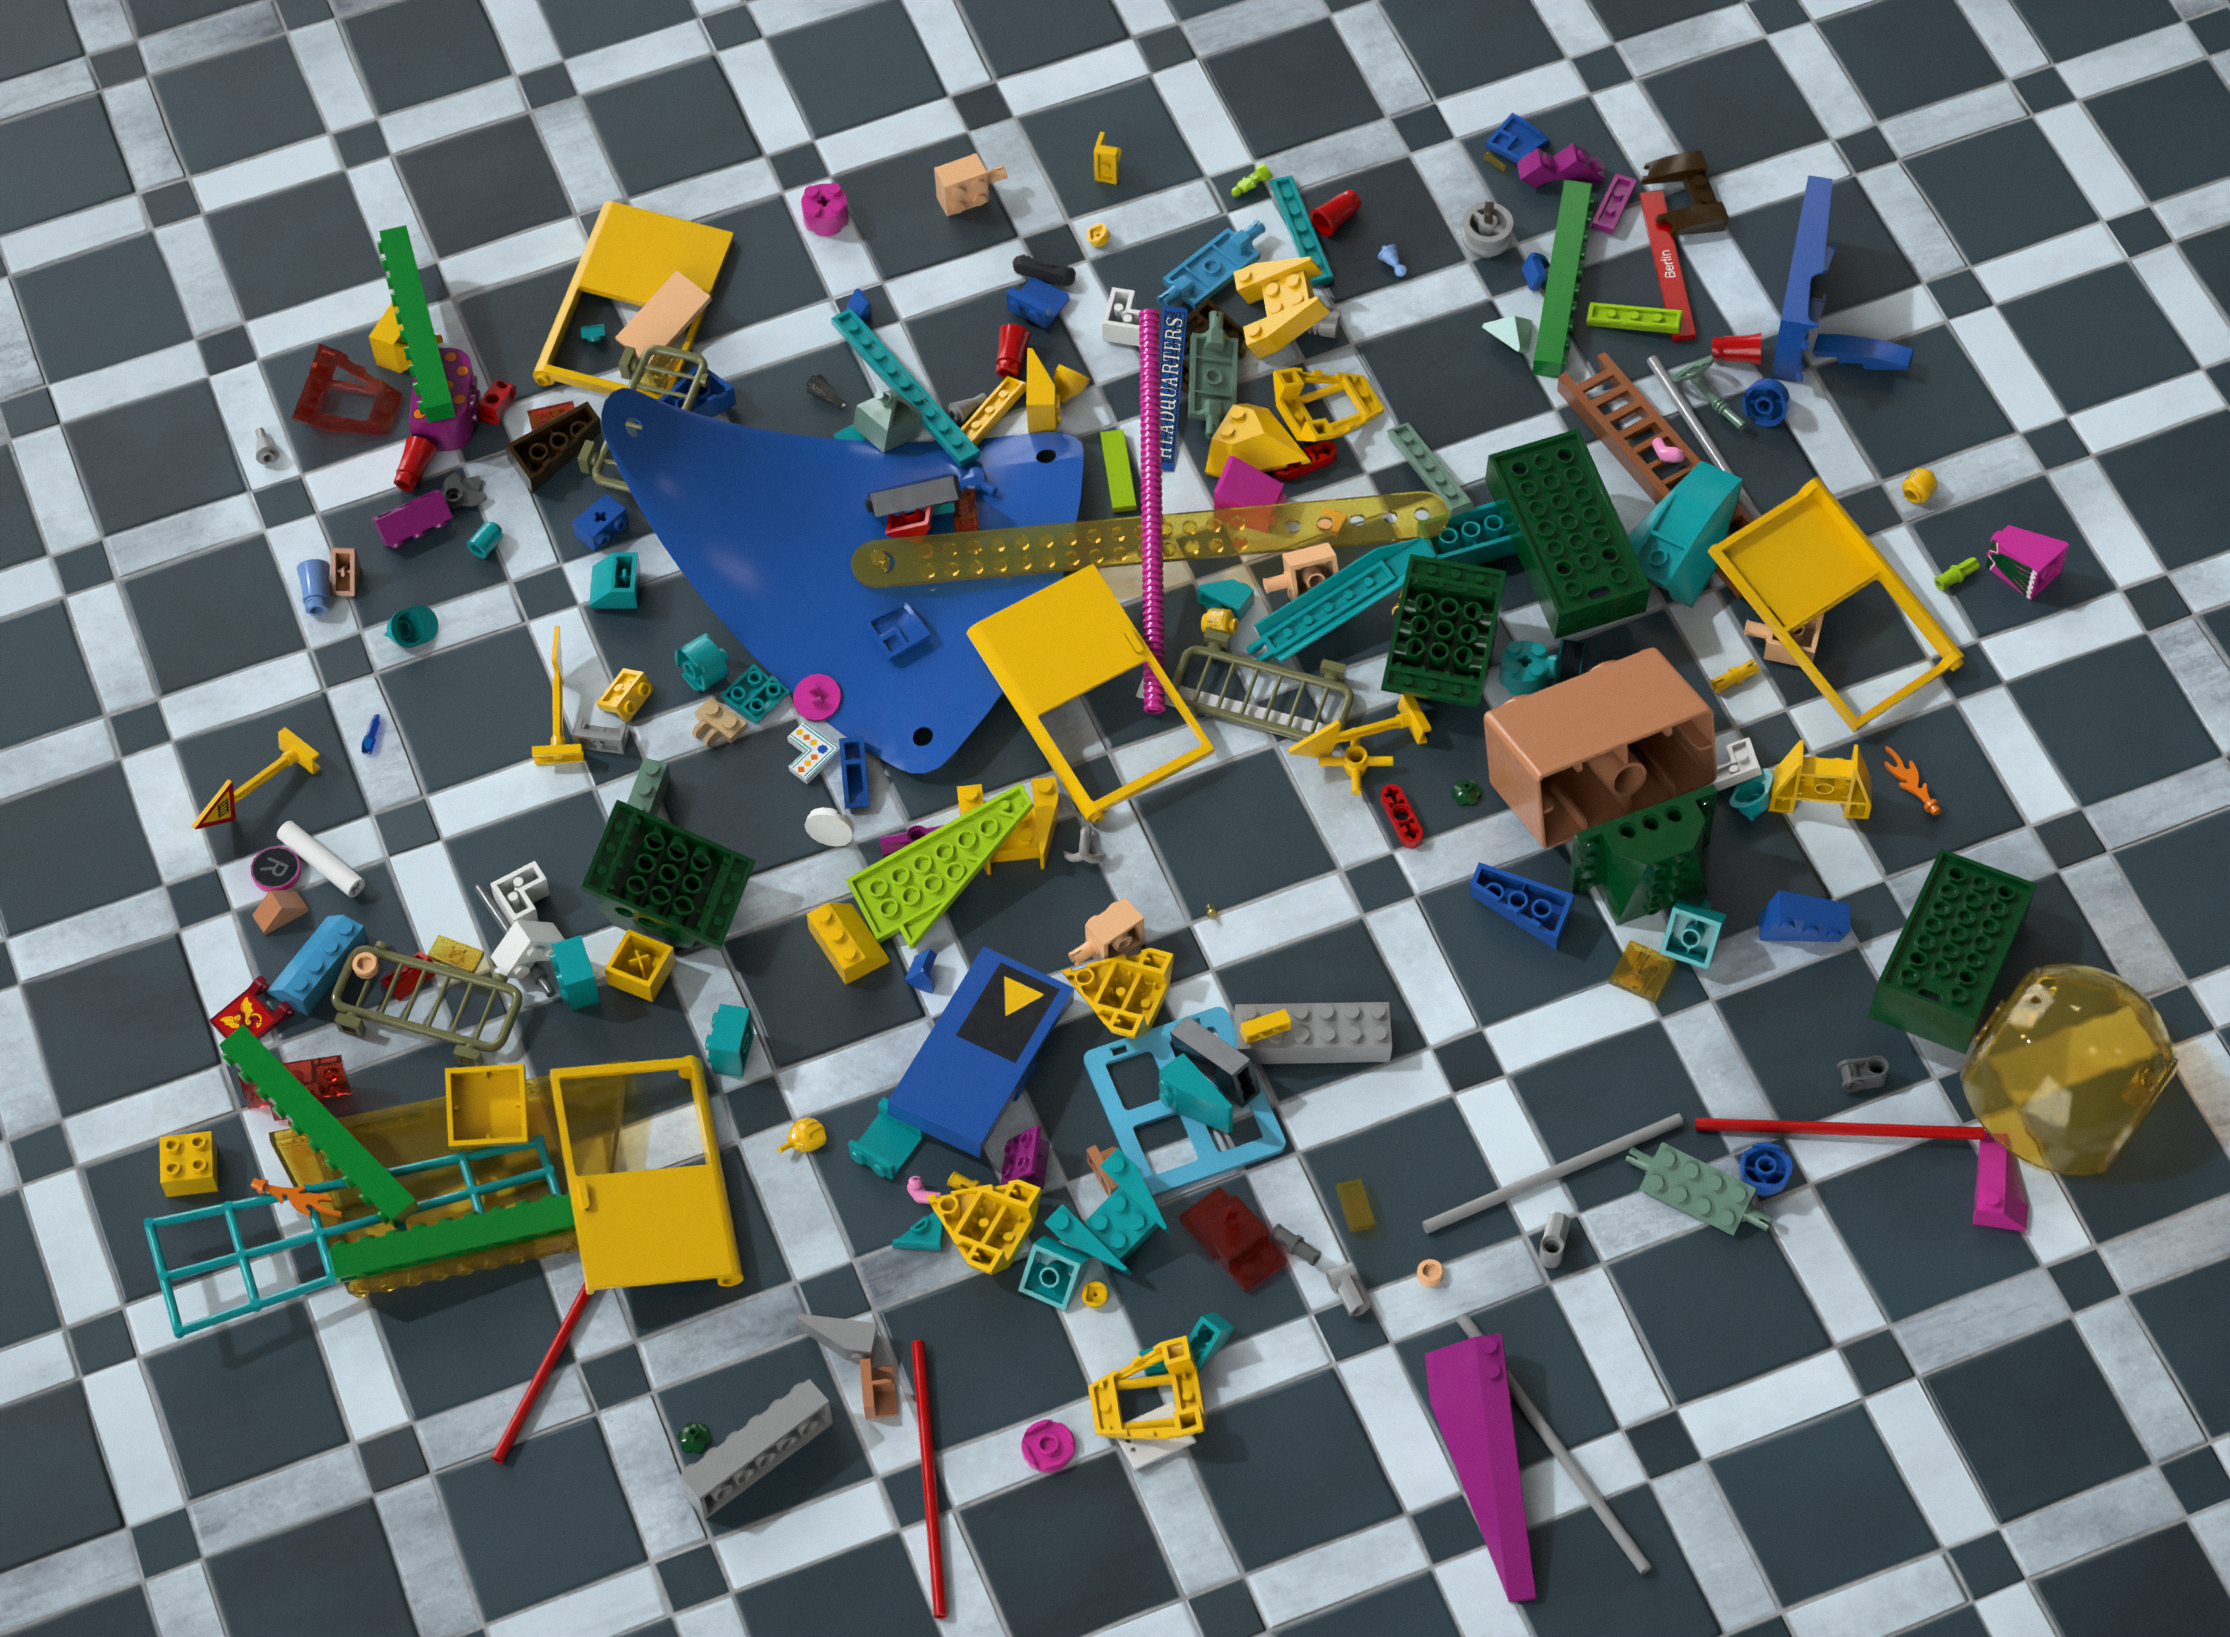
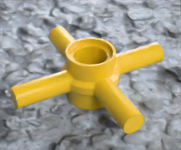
M1360 738L1350 740V747L1345 751L1344 756L1318 757L1319 766H1343L1345 772L1351 776L1352 794L1360 795L1361 776L1365 774L1368 766H1393V756H1368L1366 750L1360 746Z

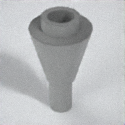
M981 393L973 399L950 403L948 405V416L953 422L962 424L979 405L984 403L987 399L986 394Z
M257 428L255 430L257 437L256 460L263 465L274 463L279 457V451L266 437L265 430Z

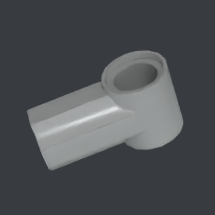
M1555 1212L1548 1215L1539 1252V1261L1544 1267L1556 1268L1562 1263L1571 1218L1567 1217L1565 1213ZM1553 1250L1556 1251V1253H1549L1547 1251Z
M1347 1262L1326 1271V1277L1332 1291L1338 1293L1349 1316H1359L1370 1308V1302L1360 1285L1359 1275L1352 1262Z

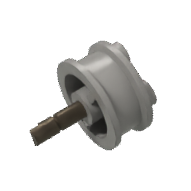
M1494 202L1479 203L1469 208L1463 217L1462 241L1465 247L1472 253L1486 258L1506 251L1512 242L1513 217L1505 207Z

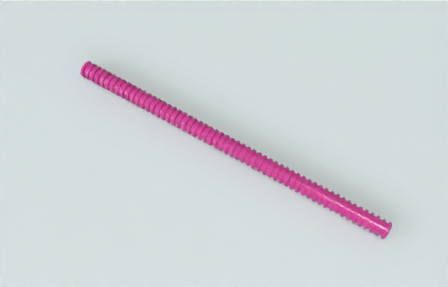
M1144 309L1139 312V351L1141 352L1139 354L1141 359L1139 361L1141 366L1140 421H1142L1140 423L1142 428L1140 430L1142 435L1140 437L1142 442L1140 444L1142 449L1141 497L1143 498L1141 499V504L1143 505L1141 507L1143 512L1141 514L1143 519L1141 521L1143 526L1141 528L1143 533V639L1163 669L1165 667L1163 662L1165 660L1163 655L1165 649L1163 648L1164 627L1162 626L1164 625V620L1162 619L1164 617V612H1162L1164 610V605H1162L1164 603V591L1162 590L1164 589V584L1162 583L1164 577L1162 576L1163 555H1161L1163 554V534H1161L1163 532V527H1161L1163 525V520H1161L1163 518L1161 513L1163 511L1161 506L1163 501L1161 499L1162 443H1160L1162 441L1160 436L1162 434L1160 429V312L1155 309ZM1144 662L1143 668L1145 669L1143 670V675L1145 677H1143V682L1145 684L1143 689L1146 690L1143 692L1145 697L1144 711L1149 714H1160L1165 711V706L1163 705L1165 704V699L1163 698L1165 691H1163V686L1148 663Z

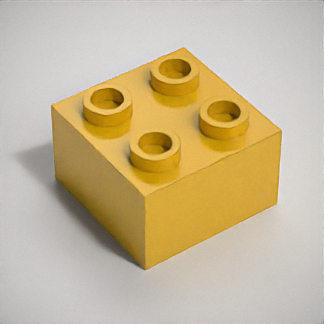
M628 929L604 969L608 985L653 1002L676 963L674 949L670 945Z
M212 1131L159 1137L160 1184L166 1197L218 1191L217 1144Z

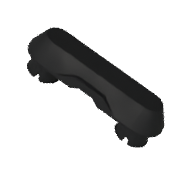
M1024 254L1016 256L1013 260V268L1017 274L1037 278L1047 284L1070 286L1076 279V271L1072 267L1041 262Z

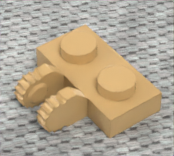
M710 697L694 712L695 718L700 722L694 727L692 735L698 738L710 728L711 730L703 739V743L706 746H711L720 737L732 744L748 726L747 722Z

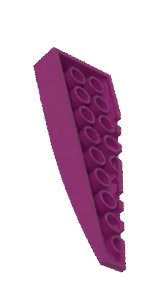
M1502 1333L1477 1336L1425 1354L1430 1404L1509 1603L1535 1600L1536 1591L1505 1345Z

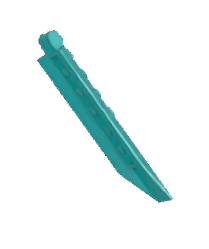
M1423 537L1373 549L1254 624L1260 639L1247 647V653L1250 655L1255 654L1266 646L1268 650L1258 656L1256 660L1268 663L1274 657L1280 663L1402 587L1410 554L1435 558V553Z

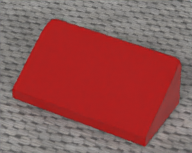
M420 951L412 956L433 963L430 957ZM403 966L392 993L398 1001H401L415 990L422 970ZM397 968L380 980L387 990ZM427 972L423 984L436 974Z

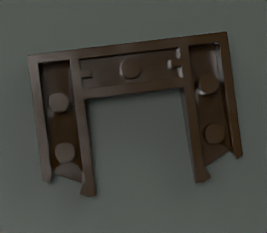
M1701 150L1675 154L1645 163L1644 169L1649 170L1648 176H1642V185L1682 181L1691 201V207L1657 215L1656 222L1659 225L1663 222H1668L1674 227L1670 231L1671 236L1725 231L1729 217L1723 202H1717L1706 175L1708 166Z
M1208 298L1187 317L1184 354L1190 349L1192 333L1202 334L1209 329V313L1217 311L1216 317H1218V312H1223ZM1224 313L1223 330L1229 338L1238 339V356L1243 358L1246 350L1242 349L1243 341L1245 340L1244 329ZM1183 359L1181 390L1189 394L1190 364Z

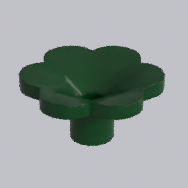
M1458 780L1455 783V787L1451 790V797L1456 799V803L1459 806L1467 804L1474 806L1478 803V798L1482 796V789L1477 787V783L1474 780Z
M687 1423L684 1430L680 1431L677 1435L678 1441L681 1443V1449L687 1453L691 1451L696 1454L702 1453L705 1446L711 1443V1436L708 1434V1428L705 1424Z

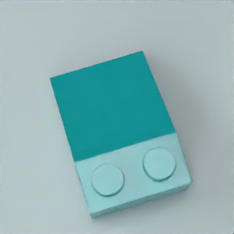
M1184 1053L1159 1070V1098L1166 1107L1170 1106L1180 1115L1229 1134L1233 1131V1106Z

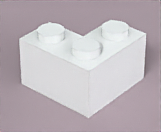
M1112 287L1102 323L1103 341L1140 346L1139 312L1141 310H1135V291Z
M535 861L490 883L494 900L511 926L516 920L539 922L533 903L550 895L547 879Z
M516 920L491 955V958L503 975L508 978L524 979L536 961L551 962L549 955L554 954L552 944L565 939L554 923Z

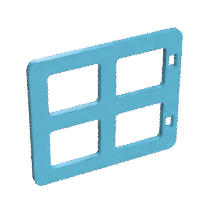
M1214 1007L1188 1016L1195 1022L1200 1021V1025L1207 1030L1216 1031L1220 1039L1235 1048L1234 1025L1226 1009ZM1185 1018L1150 1029L1149 1033L1136 1039L1126 1037L1091 1049L1084 1055L1085 1067L1122 1152L1142 1171L1154 1197L1280 1154L1286 1146L1283 1133L1257 1076L1256 1079L1260 1093L1248 1104L1263 1137L1223 1152L1217 1151L1205 1124L1176 1113L1170 1106L1166 1107L1161 1100L1131 1110L1124 1109L1106 1067L1109 1064L1135 1055L1151 1052L1160 1070L1176 1059L1170 1046L1173 1043L1170 1031ZM1126 1046L1127 1052L1116 1056L1113 1055L1112 1050ZM1211 1082L1214 1085V1087L1224 1097H1227V1095L1222 1090H1220L1213 1082ZM1173 1115H1178L1181 1118L1198 1160L1160 1174H1153L1134 1133V1129Z

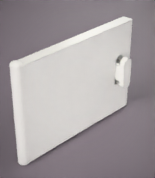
M1171 1401L1126 1423L1174 1418L1173 1412L1177 1411L1176 1405ZM1193 1434L1167 1440L1116 1438L1134 1470L1197 1442Z

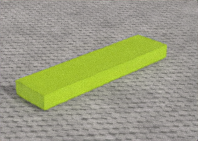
M1590 302L1586 322L1587 326L1679 334L1683 310Z
M1124 429L1100 432L1112 511L1116 513L1136 510Z

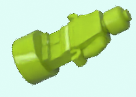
M1264 163L1255 167L1254 173L1247 178L1243 177L1238 182L1237 187L1231 190L1232 196L1238 197L1241 192L1245 193L1255 188L1259 181L1266 183L1270 180L1272 173Z

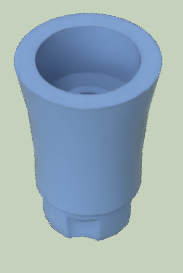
M310 559L301 562L296 569L300 579L305 611L311 616H322L329 611L330 564L320 559Z

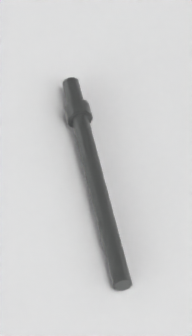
M482 883L477 884L474 890L506 935L512 926ZM535 962L530 969V977L536 985L541 987L548 998L554 996L556 991L548 981L547 973Z

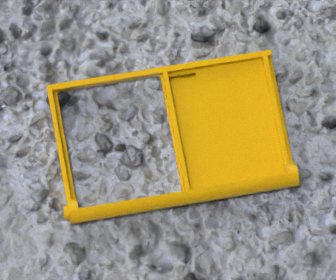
M613 201L605 202L534 369L533 378L541 386H549L557 381L610 395L618 389L627 388L628 385L552 366L582 292L643 307L677 270L708 295L712 296L734 241V233ZM707 306L692 322L681 350L690 352ZM677 359L673 371L682 372L686 360ZM671 375L666 390H670L677 384L678 376ZM637 388V391L657 400L664 395Z
M1819 477L1810 480L1796 495L1720 543L1713 544L1707 551L1853 733L1949 669L1954 672L1964 664L1962 659L1965 655ZM1878 580L1943 659L1938 665L1856 718L1790 635L1865 586Z
M1094 564L977 622L966 633L1087 823L1093 822L1096 824L1101 822L1106 817L1105 813L1108 809L1214 754V747ZM1147 662L1201 746L1108 795L1092 801L1039 720V717Z
M688 1055L683 1058L551 1069L550 1082L587 1295L594 1294V1290L717 1278L718 1284L723 1287L735 1286L741 1283L744 1278L702 1060L694 1055ZM678 1070L681 1078L690 1079L706 1165L577 1176L575 1174L560 1080Z

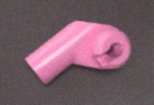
M1661 437L1654 439L1651 443L1659 459L1663 462H1681L1685 457L1683 450L1666 446Z
M912 1176L908 1181V1192L917 1203L930 1204L926 1195L936 1194V1196H941V1192L927 1191L922 1184V1178L919 1176Z

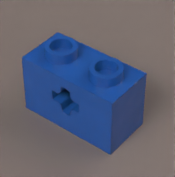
M605 493L576 518L572 525L575 537L596 551L601 546L606 545L610 538L618 531H622L629 521L626 508Z

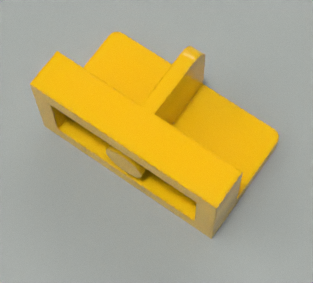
M1100 131L1093 151L1095 181L1117 185L1119 179L1118 164L1122 156V149L1106 145L1105 132Z

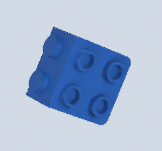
M1030 278L1021 291L1011 287L1006 293L1008 311L1045 329L1049 327L1069 301L1068 293L1037 278Z

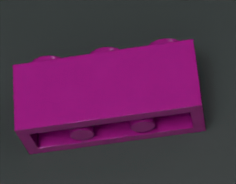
M434 490L376 516L372 520L383 545L395 548L404 544V539L410 536L417 538L426 534V529L434 526L436 529L448 524L447 520L453 517L442 492Z

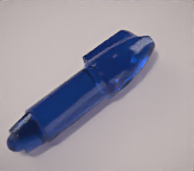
M379 714L373 716L361 745L363 754H372L376 744L375 736L380 726Z

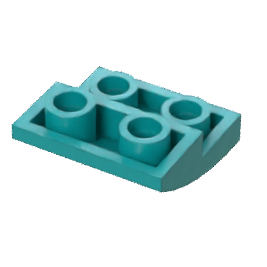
M753 664L720 695V699L739 715L757 725L790 694V691L773 675L769 678Z

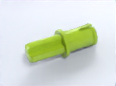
M1975 557L1969 558L1957 566L1953 564L1948 571L1934 578V584L1938 590L1943 591L1956 582H1962L1965 576L1979 569L1980 564Z

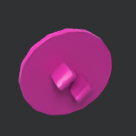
M809 675L802 679L795 688L793 695L794 706L797 712L807 720H825L831 717L839 708L841 690L836 681L827 675Z

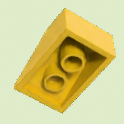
M1027 348L1026 408L1028 433L1056 432V423H1061L1060 395H1055V385L1034 350Z

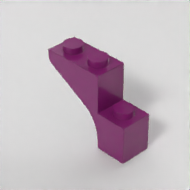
M1574 143L1553 157L1549 153H1545L1537 148L1517 162L1520 180L1535 189L1546 182L1557 179L1599 183L1606 179L1603 161Z

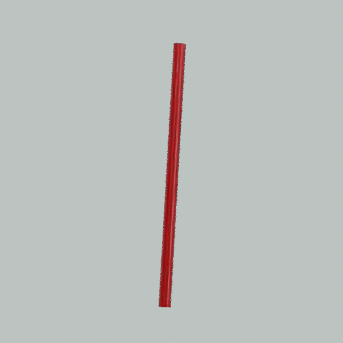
M1695 1118V1131L1984 1140L1985 1138L1984 1127Z
M585 1282L491 1456V1459L496 1463L503 1464L593 1295H587Z
M915 1340L911 1345L933 1614L935 1619L947 1618V1604L925 1342L923 1340Z

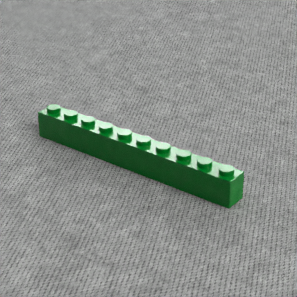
M1564 180L1532 373L1534 375L1558 378L1561 375V370L1567 368L1568 355H1564L1565 350H1570L1571 337L1567 335L1568 332H1573L1574 319L1570 317L1571 314H1576L1577 300L1573 299L1574 296H1579L1580 282L1576 281L1577 278H1582L1583 264L1579 263L1580 260H1585L1586 246L1582 245L1583 242H1588L1589 229L1585 227L1586 224H1591L1592 211H1588V209L1594 206L1595 193H1591V183Z
M403 225L379 231L381 240L377 241L380 255L385 254L386 257L381 260L384 272L389 271L390 275L386 276L389 290L394 289V293H391L390 296L393 307H398L399 309L394 311L397 324H403V328L399 329L402 343L407 342L408 346L404 347L407 361L412 360V364L408 365L411 379H417V382L413 383L416 397L421 396L422 399L417 401L420 414L426 415L427 423L456 417L407 226Z
M243 1024L219 1044L223 1052L221 1055L222 1059L230 1067L235 1065L240 1070L238 1075L246 1084L252 1082L257 1087L255 1089L257 1095L264 1102L269 1100L274 1105L272 1107L273 1111L281 1119L286 1117L291 1122L289 1127L297 1136L300 1137L303 1134L309 1140L306 1142L308 1147L315 1154L320 1152L325 1157L324 1163L333 1172L338 1170L343 1175L341 1180L349 1189L355 1187L360 1192L358 1195L360 1200L367 1207L372 1205L378 1211L375 1213L376 1216L385 1225L390 1223L396 1229L419 1208L415 1198Z
M568 1191L567 1195L559 1197L556 1194L546 1195L541 1198V1201L532 1203L531 1200H523L510 1208L496 1206L491 1208L490 1212L479 1214L478 1211L470 1212L463 1215L464 1218L453 1220V1217H447L438 1220V1224L427 1226V1223H420L412 1226V1229L401 1232V1229H393L387 1231L384 1236L375 1237V1235H367L353 1243H349V1241L334 1243L333 1247L329 1248V1258L335 1285L575 1231L570 1193Z

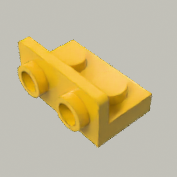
M623 668L596 704L600 710L617 713L623 722L628 723L653 692L654 687L644 672Z

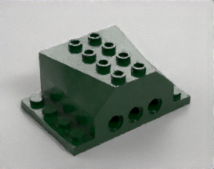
M1410 554L1381 691L1479 708L1481 695L1483 696L1487 684L1495 646L1507 571Z
M1714 784L1574 833L1568 882L1571 893L1586 892L1595 886L1616 926L1645 915H1654L1667 907H1673L1678 899L1687 901L1708 893L1704 880L1702 849L1708 846L1718 794Z
M617 799L582 881L580 890L600 898L601 900L597 908L614 926L625 931L628 929L676 948H691L695 941L720 950L756 860Z

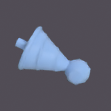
M1391 244L1387 247L1384 245L1382 247L1383 250L1378 254V259L1395 268V275L1398 277L1404 276L1407 269L1399 263L1397 245Z

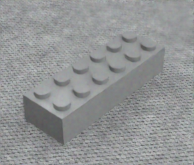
M1389 1002L1235 1004V1049L1251 1059L1252 1064L1390 1062L1392 1036ZM1286 1009L1292 1021L1291 1030L1249 1044L1245 1043L1240 1033L1241 1023Z
M810 1379L804 1383L796 1384L788 1395L772 1402L768 1410L761 1415L753 1416L740 1431L732 1432L724 1443L709 1449L705 1453L704 1458L697 1463L689 1464L683 1470L680 1479L685 1498L701 1517L706 1520L831 1426L833 1421L829 1400Z

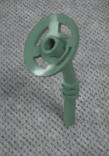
M1714 357L1691 364L1671 377L1673 382L1690 380L1692 384L1695 383L1696 387L1712 404V409L1720 416H1725L1740 431L1746 427L1747 424L1731 410V406L1723 398H1718L1703 380L1705 378L1703 373L1715 361Z

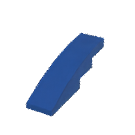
M1818 333L1813 354L1815 357H1837L1839 363H1862L1864 370H1909L1914 349L1867 337Z

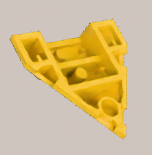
M1243 403L1232 405L1212 437L1205 472L1207 475L1220 478L1229 455L1235 456L1261 472L1288 468L1287 464L1301 462L1302 465L1311 462L1268 408Z
M1147 948L1141 950V953L1126 957V954L1088 963L1086 967L1072 971L1069 968L1061 971L1111 1033L1136 1039L1149 1033L1168 994L1174 954Z
M1012 1180L1008 1181L1009 1184L994 1187L992 1184L951 1191L949 1195H926L927 1200L968 1266L993 1275L1010 1267L1035 1223L1042 1190L1040 1187L1024 1181Z

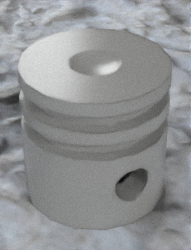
M1329 309L1330 313L1310 327L1308 334L1313 332L1314 335L1319 333V336L1336 338L1340 325L1341 311Z

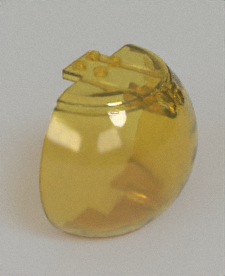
M2057 963L2044 965L2043 968L2040 966L2034 967L2023 977L2007 1002L2001 1000L1973 1041L1977 1045L1962 1067L1960 1080L1964 1082L1962 1087L1966 1099L1980 1124L2009 1152L2034 1166L2052 1172L2069 1175H2093L2096 1172L2099 1174L2105 1173L2119 1159L2171 1083L2176 1073L2179 1059L2175 1057L2177 1052L2168 1025L2154 1004L2139 989L2123 978L2100 968L2075 963Z

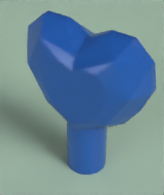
M972 467L967 475L959 480L960 488L964 491L976 492L983 490L992 496L998 491L997 487L987 482V475L980 467Z

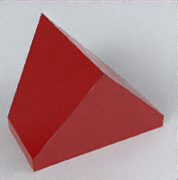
M930 505L922 509L916 508L915 511L908 513L902 511L901 515L897 516L889 514L886 535L921 545L931 525L933 507Z

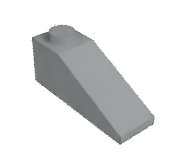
M798 1313L799 1330L852 1363L860 1365V1359L870 1358L873 1364L878 1340L877 1323Z

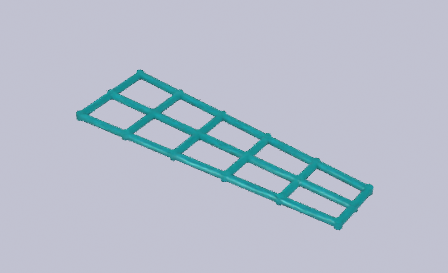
M541 1134L529 1138V1144L486 1147L467 1152L460 1151L458 1154L392 1168L384 1167L395 1178L451 1165H460L467 1189L417 1202L419 1208L411 1215L467 1199L471 1200L474 1212L478 1211L479 1214H483L486 1212L480 1196L543 1178L547 1179L551 1194H556L557 1197L563 1196L545 1138ZM531 1148L537 1149L543 1168L477 1186L470 1161ZM341 1179L313 1185L304 1184L303 1186H305L306 1191L300 1194H320L348 1187ZM266 1194L233 1202L225 1201L223 1204L153 1219L149 1217L144 1220V1227L175 1338L181 1339L189 1333L251 1312H259L263 1308L330 1285L336 1286L329 1258L327 1238L383 1222L374 1214L323 1228L319 1212L308 1206L307 1209L311 1213L309 1218L313 1228L312 1232L246 1250L235 1212L279 1202L272 1194ZM287 1196L282 1197L283 1201L288 1200ZM225 1214L236 1253L170 1271L167 1270L156 1228ZM405 1221L396 1228L401 1229V1232L408 1230ZM316 1241L326 1276L260 1298L249 1260ZM239 1263L250 1302L182 1325L171 1281Z

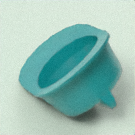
M415 605L396 612L389 620L387 632L384 635L389 637L396 645L412 648L427 643L435 637L438 631V619L429 607Z
M1761 768L1762 775L1738 783L1729 801L1732 807L1738 808L1740 813L1747 816L1751 821H1754L1759 814L1766 811L1770 805L1769 791L1774 776L1772 771L1767 768Z

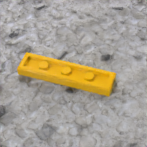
M1007 376L960 428L975 446L983 440L1027 390V384Z

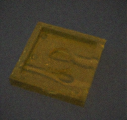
M1630 940L1609 979V984L1656 1003L1677 960L1659 954L1658 951Z

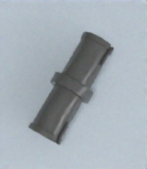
M1277 1224L1271 1231L1270 1238L1286 1247L1287 1252L1291 1255L1296 1254L1311 1266H1314L1319 1261L1322 1252L1306 1243L1301 1235L1293 1234L1281 1224Z

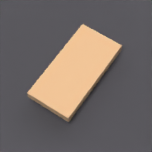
M676 270L615 338L625 348L626 346L634 347L639 359L643 351L650 346L662 345L670 347L712 301V298ZM655 354L651 356L647 365L653 366L662 355Z

